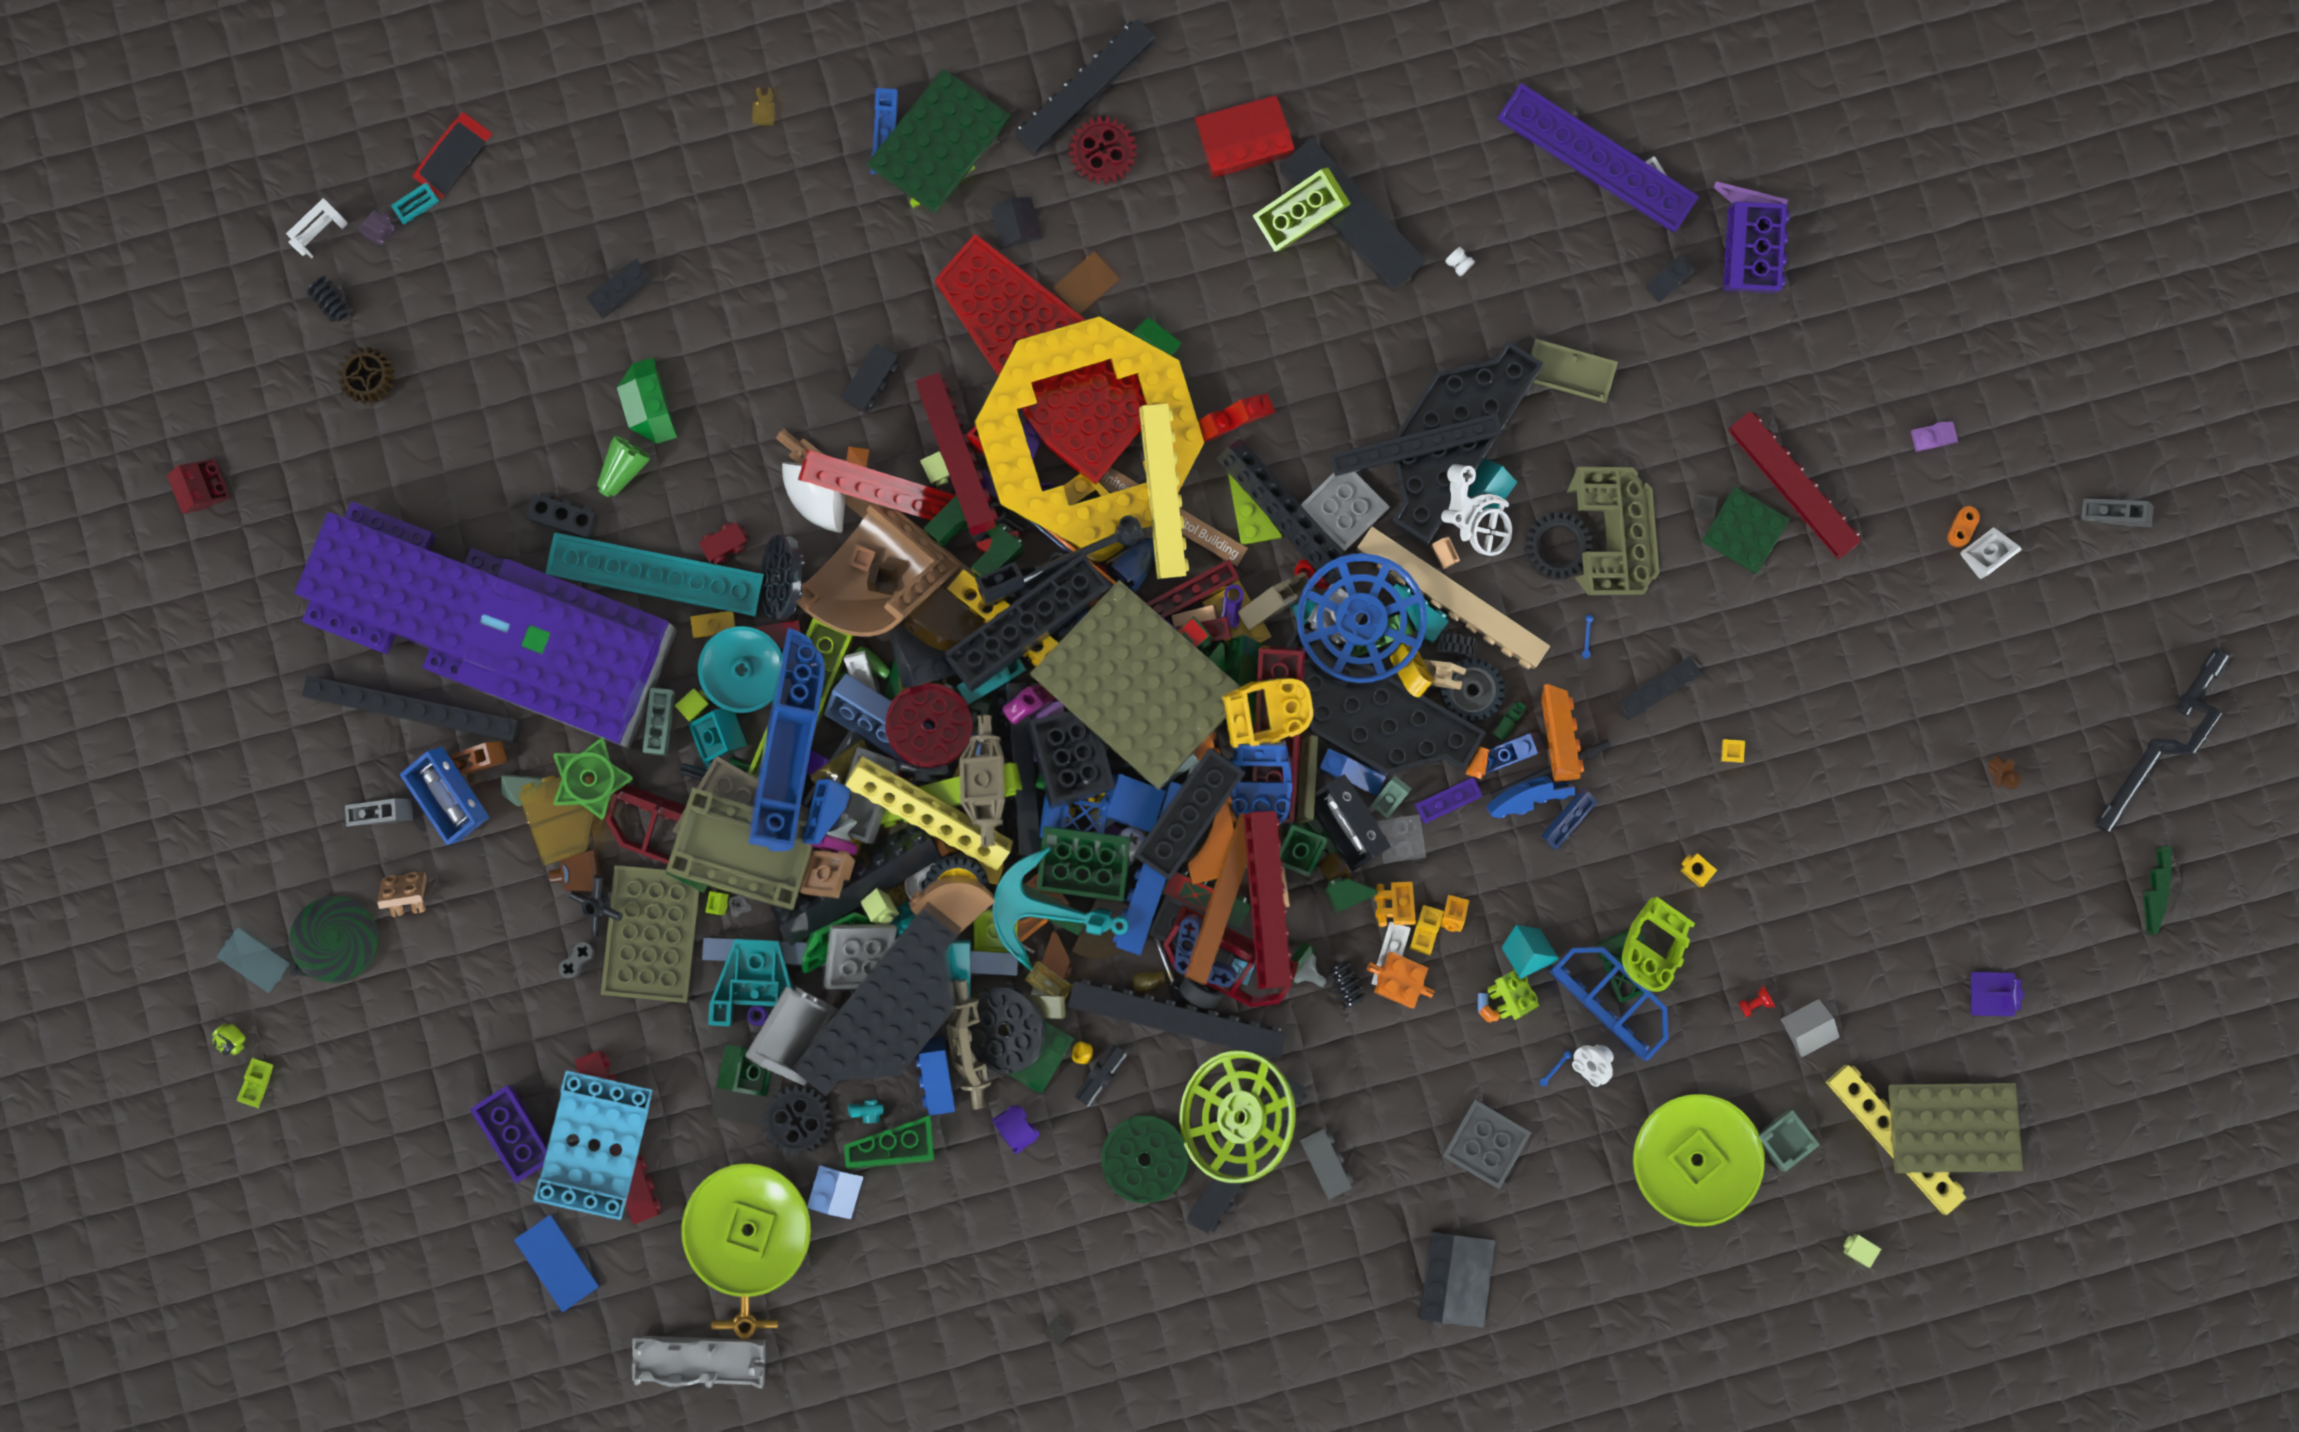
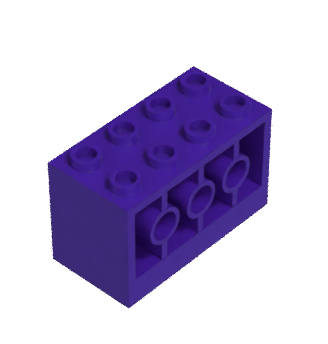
M1733 202L1728 205L1723 291L1776 293L1785 286L1786 276L1782 273L1783 265L1785 266L1787 262V253H1784V244L1788 242V231H1785V224L1789 222L1790 211L1786 209L1787 204ZM1758 223L1762 225V230L1758 228ZM1758 244H1759V246L1761 247V251H1760V252H1759L1758 249L1756 248V245H1758ZM1755 266H1758L1760 269L1759 273L1755 271Z

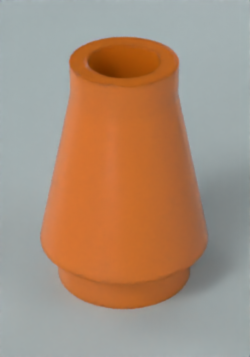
M1478 746L1466 766L1465 774L1482 779L1483 775L1486 774L1490 750Z

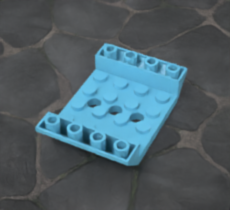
M566 1071L561 1088L562 1093L534 1201L621 1220L648 1115L652 1090ZM570 1134H576L579 1137V1143L575 1147L567 1144V1137ZM591 1139H598L601 1143L600 1149L596 1152L591 1151L588 1147ZM615 1143L622 1146V1153L619 1156H613L610 1153V1147Z

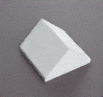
M1993 527L1960 553L1979 579H1982L2018 553L2021 547Z

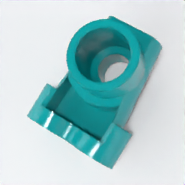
M877 1099L864 1100V1104H848V1115L851 1118L863 1116V1123L880 1122V1115L883 1114V1105L877 1103Z

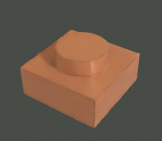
M856 545L848 565L870 572L871 564L874 562L877 553Z

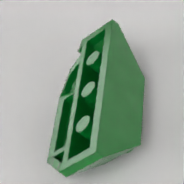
M654 358L633 363L617 387L629 429L655 444L677 439Z
M854 912L843 918H838L833 923L811 933L802 957L803 972L806 974L826 964L831 925L878 924L872 922L869 917Z

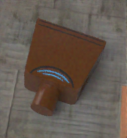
M592 850L561 859V869L549 871L550 882H562L563 890L593 892V878L595 875H600L598 851Z

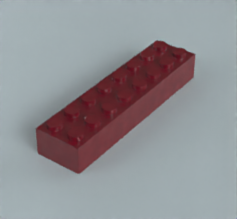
M1261 646L1259 648L1257 682L1291 678L1304 683L1305 648ZM1264 689L1257 690L1255 733L1270 729ZM1301 733L1280 739L1281 743L1282 741L1286 742L1292 770L1290 809L1287 818L1282 823H1294L1297 817ZM1253 766L1252 781L1283 782V766Z

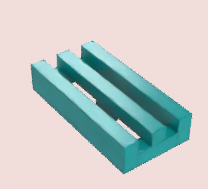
M424 183L392 204L391 207L405 225L440 201L431 190L429 184ZM423 192H428L427 194H425L418 200H415L409 206L405 207L401 211L399 210L400 207L404 206L405 204H407ZM429 198H432V199H430L429 201H427L426 203H424L423 205H421L420 207L416 208L417 206H419L420 204H422L423 202H425V201L428 200ZM416 208L415 210H413L412 212H410L409 214H407L406 216L403 217V215H405L406 213H408V212L411 211L412 209Z

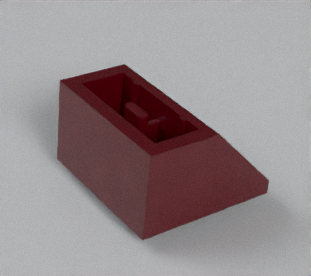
M216 459L178 465L167 475L182 514L201 511L231 498Z

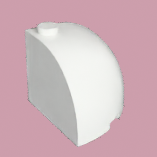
M782 462L785 489L796 509L813 524L829 531L841 533L843 531L846 494L800 481L798 477L802 463Z

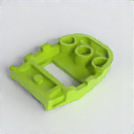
M1650 898L1632 922L1625 941L1622 963L1629 977L1646 990L1654 992L1665 990L1673 981L1676 969L1683 964L1684 959L1682 956L1690 942V939L1687 938L1689 927H1694L1695 923L1660 898ZM1647 919L1675 937L1665 959L1635 939L1641 931L1640 927Z

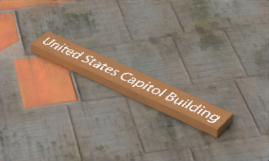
M1110 468L1099 481L1110 493L1140 485L1113 468ZM1179 508L1180 516L1184 518V529H1181L1184 537L1223 560H1230L1233 566L1237 567L1248 550L1247 547Z

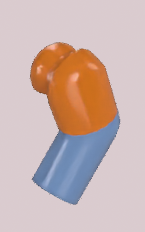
M1478 993V1013L1487 1022L1498 1021L1500 1017L1499 1012L1489 1007V994Z

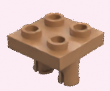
M425 871L410 872L399 876L390 875L382 878L377 900L379 909L389 907L392 917H396V912L398 916L403 915L405 911L402 905L411 904L413 913H418L417 908L419 913L424 912L426 906L424 905L423 897L427 880Z

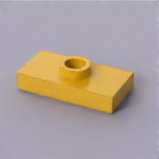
M730 611L690 617L693 638L714 636V634L724 629L736 626L734 613Z

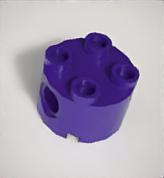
M1011 1105L1004 1112L991 1119L1007 1145L1012 1147L1015 1155L1037 1141L1036 1137L1040 1135L1033 1124L1025 1121V1118L1028 1116L1019 1105Z

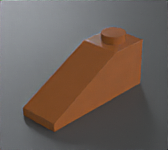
M502 741L485 742L449 756L462 776L507 762Z

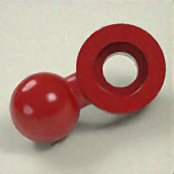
M1306 559L1298 561L1294 570L1295 575L1305 571L1309 579L1317 572ZM1323 577L1315 584L1319 589H1326L1330 586Z

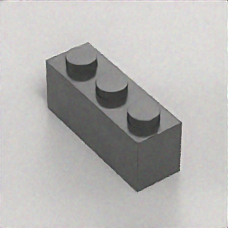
M1322 1128L1299 1139L1328 1200L1352 1189L1350 1183H1353V1179L1349 1171L1344 1172L1341 1163L1344 1161L1339 1150L1335 1152L1331 1145L1334 1143V1139L1330 1131L1325 1132Z

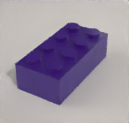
M513 1085L505 1086L470 1108L515 1183L523 1181L543 1168L549 1144Z

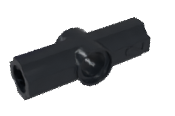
M1112 1044L1101 1061L1097 1062L1088 1074V1079L1077 1091L1075 1098L1090 1107L1102 1089L1104 1090L1113 1079L1116 1070L1121 1066L1128 1054Z

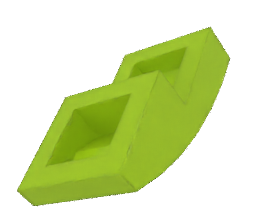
M255 1058L251 1059L244 1076L245 1081L237 1097L238 1102L259 1109L271 1076L272 1064Z

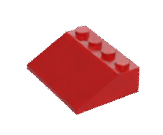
M1276 95L1195 117L1212 178L1288 158L1294 153L1295 149Z

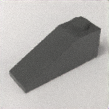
M2083 498L2081 520L2124 526L2152 527L2154 506L2149 501Z
M387 799L345 805L346 827L413 821L412 799Z

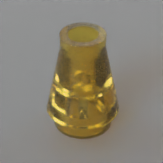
M1163 971L1137 972L1136 975H1132L1135 992L1144 993L1165 984Z

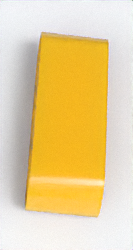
M1401 643L1392 653L1390 659L1394 667L1409 654L1412 649L1411 646ZM1419 651L1404 668L1397 672L1407 691L1415 697H1420L1433 682V677Z

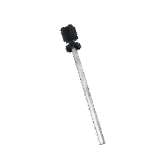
M1155 939L1171 981L1167 985L1173 988L1170 992L1173 1001H1182L1185 997L1181 994L1180 987L1177 986L1180 981L1174 980L1160 940Z

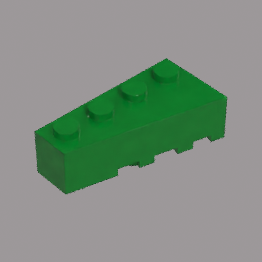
M929 1115L844 1145L846 1168L854 1169L935 1161L931 1116Z

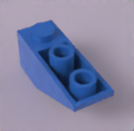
M1539 731L1529 733L1489 749L1486 774L1545 752L1546 749Z

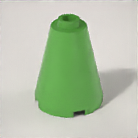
M616 435L611 440L597 486L600 488L599 492L607 497L611 495L616 496L650 460V455L640 447L633 446L628 443V440Z

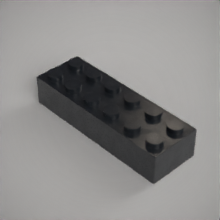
M1209 746L1137 848L1134 856L1170 881L1245 774V770Z

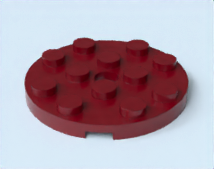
M924 683L904 689L893 699L887 711L885 730L891 747L901 758L917 766L935 767L954 761L965 751L972 735L973 720L968 705L958 693L944 685ZM929 720L935 724V727L926 730L923 723Z

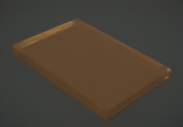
M1093 252L1056 284L1053 289L1071 309L1081 315L1083 311L1117 283L1119 278Z

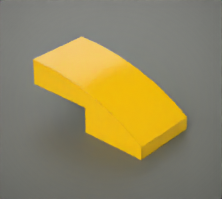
M1423 905L1409 949L1427 955L1431 954L1444 911Z

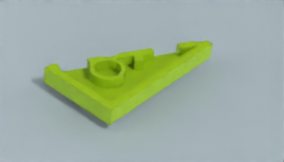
M1228 473L1240 543L1248 545L1281 539L1280 532L1268 516Z

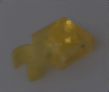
M757 87L756 95L759 102H753L752 123L753 125H774L775 103L769 102L773 97L772 89L768 88V94L762 96L760 87Z

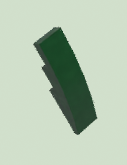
M2171 846L2156 848L2158 869L2149 870L2151 891L2143 892L2147 935L2158 934L2166 911L2172 871Z

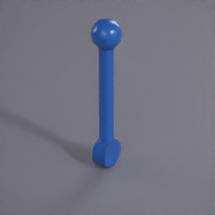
M1591 614L1585 616L1587 625L1585 647L1582 652L1584 659H1588L1591 655L1589 652L1590 628L1593 621Z
M1565 1051L1563 1058L1548 1075L1539 1080L1541 1086L1545 1087L1548 1085V1080L1567 1059L1572 1057L1571 1051Z

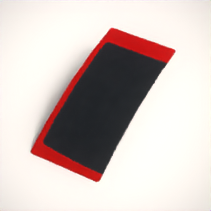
M462 112L422 161L413 178L421 184L428 183L431 190L437 196L443 198L466 165L492 136V133Z

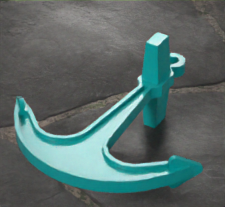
M1050 848L1030 854L1015 863L1001 879L994 895L993 919L999 938L1009 952L1029 970L1032 969L1024 947L1015 934V924L1022 917L1030 916L1085 923L1087 926L1086 932L1098 935L1110 928L1114 933L1121 935L1129 928L1128 919L1124 916H1117L1113 919L1111 916L1112 910L1098 907L1096 910L1085 913L1034 899L1025 893L1022 887L1024 874L1036 866L1043 856L1050 851ZM1121 922L1124 927L1119 928L1116 923Z

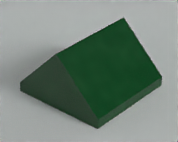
M1291 823L1281 842L1280 860L1283 863V867L1310 877L1328 838L1302 823Z

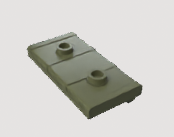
M1535 339L1531 356L1544 363L1543 369L1534 381L1535 384L1599 402H1607L1618 361Z

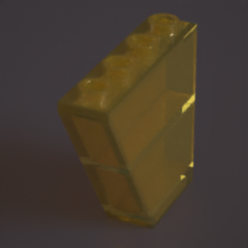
M554 775L541 779L542 784L534 786L533 782L521 786L522 791L517 792L544 866L585 852L593 819V813L582 805L555 806L553 804L562 780L561 777L555 779ZM587 776L585 781L586 783L591 784L593 783L594 778L592 776Z

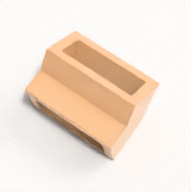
M1450 537L1442 538L1431 545L1442 570L1460 561Z

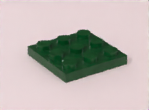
M1734 486L1701 542L1752 573L1758 574L1790 519Z

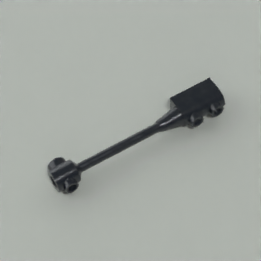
M1129 515L1124 516L1120 519L1119 525L1115 526V533L1043 565L1019 569L1016 563L1013 562L976 578V584L984 604L995 606L1000 603L1002 598L1018 596L1021 590L1040 578L1044 573L1073 561L1083 553L1088 555L1116 542L1121 543L1123 546H1134L1138 543L1139 539L1144 538V533L1137 518Z

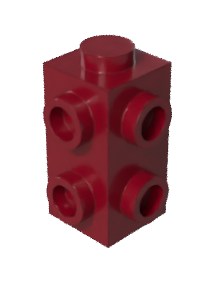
M729 522L721 527V531L715 534L711 532L703 536L699 544L711 564L715 563L717 565L727 560L726 556L733 552L738 554L746 549L745 546L749 544L746 538L750 536L744 525L740 527L737 522L734 524Z

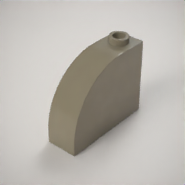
M1305 571L1272 586L1237 612L1248 630L1265 623L1299 602L1302 591L1309 581Z

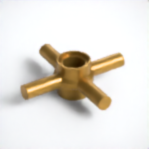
M741 1297L740 1312L735 1316L734 1320H711V1329H734L736 1334L740 1336V1339H749V1336L757 1328H778V1319H755L752 1313L749 1312V1297ZM744 1321L750 1323L747 1327H741L739 1324Z

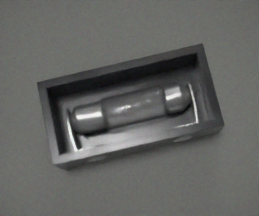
M1345 774L1315 792L1314 813L1352 872L1391 848L1387 837L1382 833L1376 820L1371 816L1364 801L1359 797Z

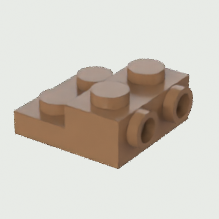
M820 849V851L811 850L799 892L807 895L839 898L844 880H850L855 860L850 857V853L845 851L833 853L827 849Z

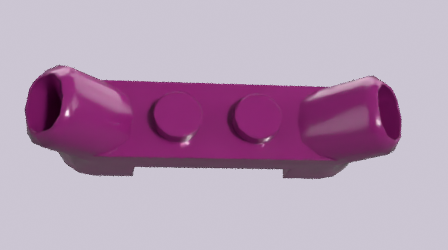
M1039 683L1022 690L1017 697L1003 707V712L1013 724H1018L1028 715L1057 699Z

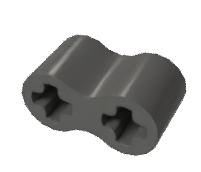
M587 942L577 943L573 948L572 955L560 963V974L565 978H577L582 972L583 965L594 958L596 954L595 947ZM588 948L586 951L588 956H581L582 951L580 949ZM574 965V973H567L568 968L566 966Z

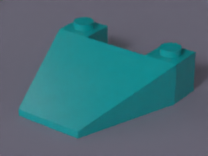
M734 940L709 1003L708 1025L732 1026L734 1022V1004L775 1006L786 987L794 990L779 941Z

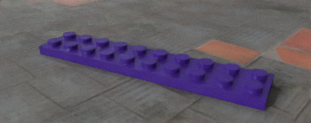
M1522 83L1497 118L1498 121L1673 233H1676L1699 198L1698 195Z

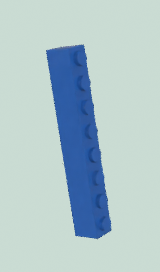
M1171 782L1170 786L1165 785V801L1163 807L1160 808L1157 819H1159L1182 785ZM1145 863L1142 868H1137L1134 880L1138 882L1135 889H1130L1127 900L1131 902L1128 910L1124 909L1122 916L1126 917L1129 921V928L1124 934H1115L1113 942L1117 943L1116 948L1137 955H1141L1166 880L1165 877Z

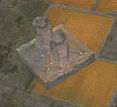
M1420 815L1376 821L1391 845V848L1381 853L1383 864L1426 858Z

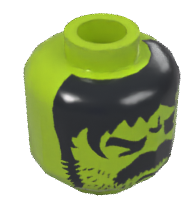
M224 1023L213 1032L212 1043L224 1056L230 1054L235 1056L244 1049L242 1044L245 1041V1036L234 1024L227 1025Z

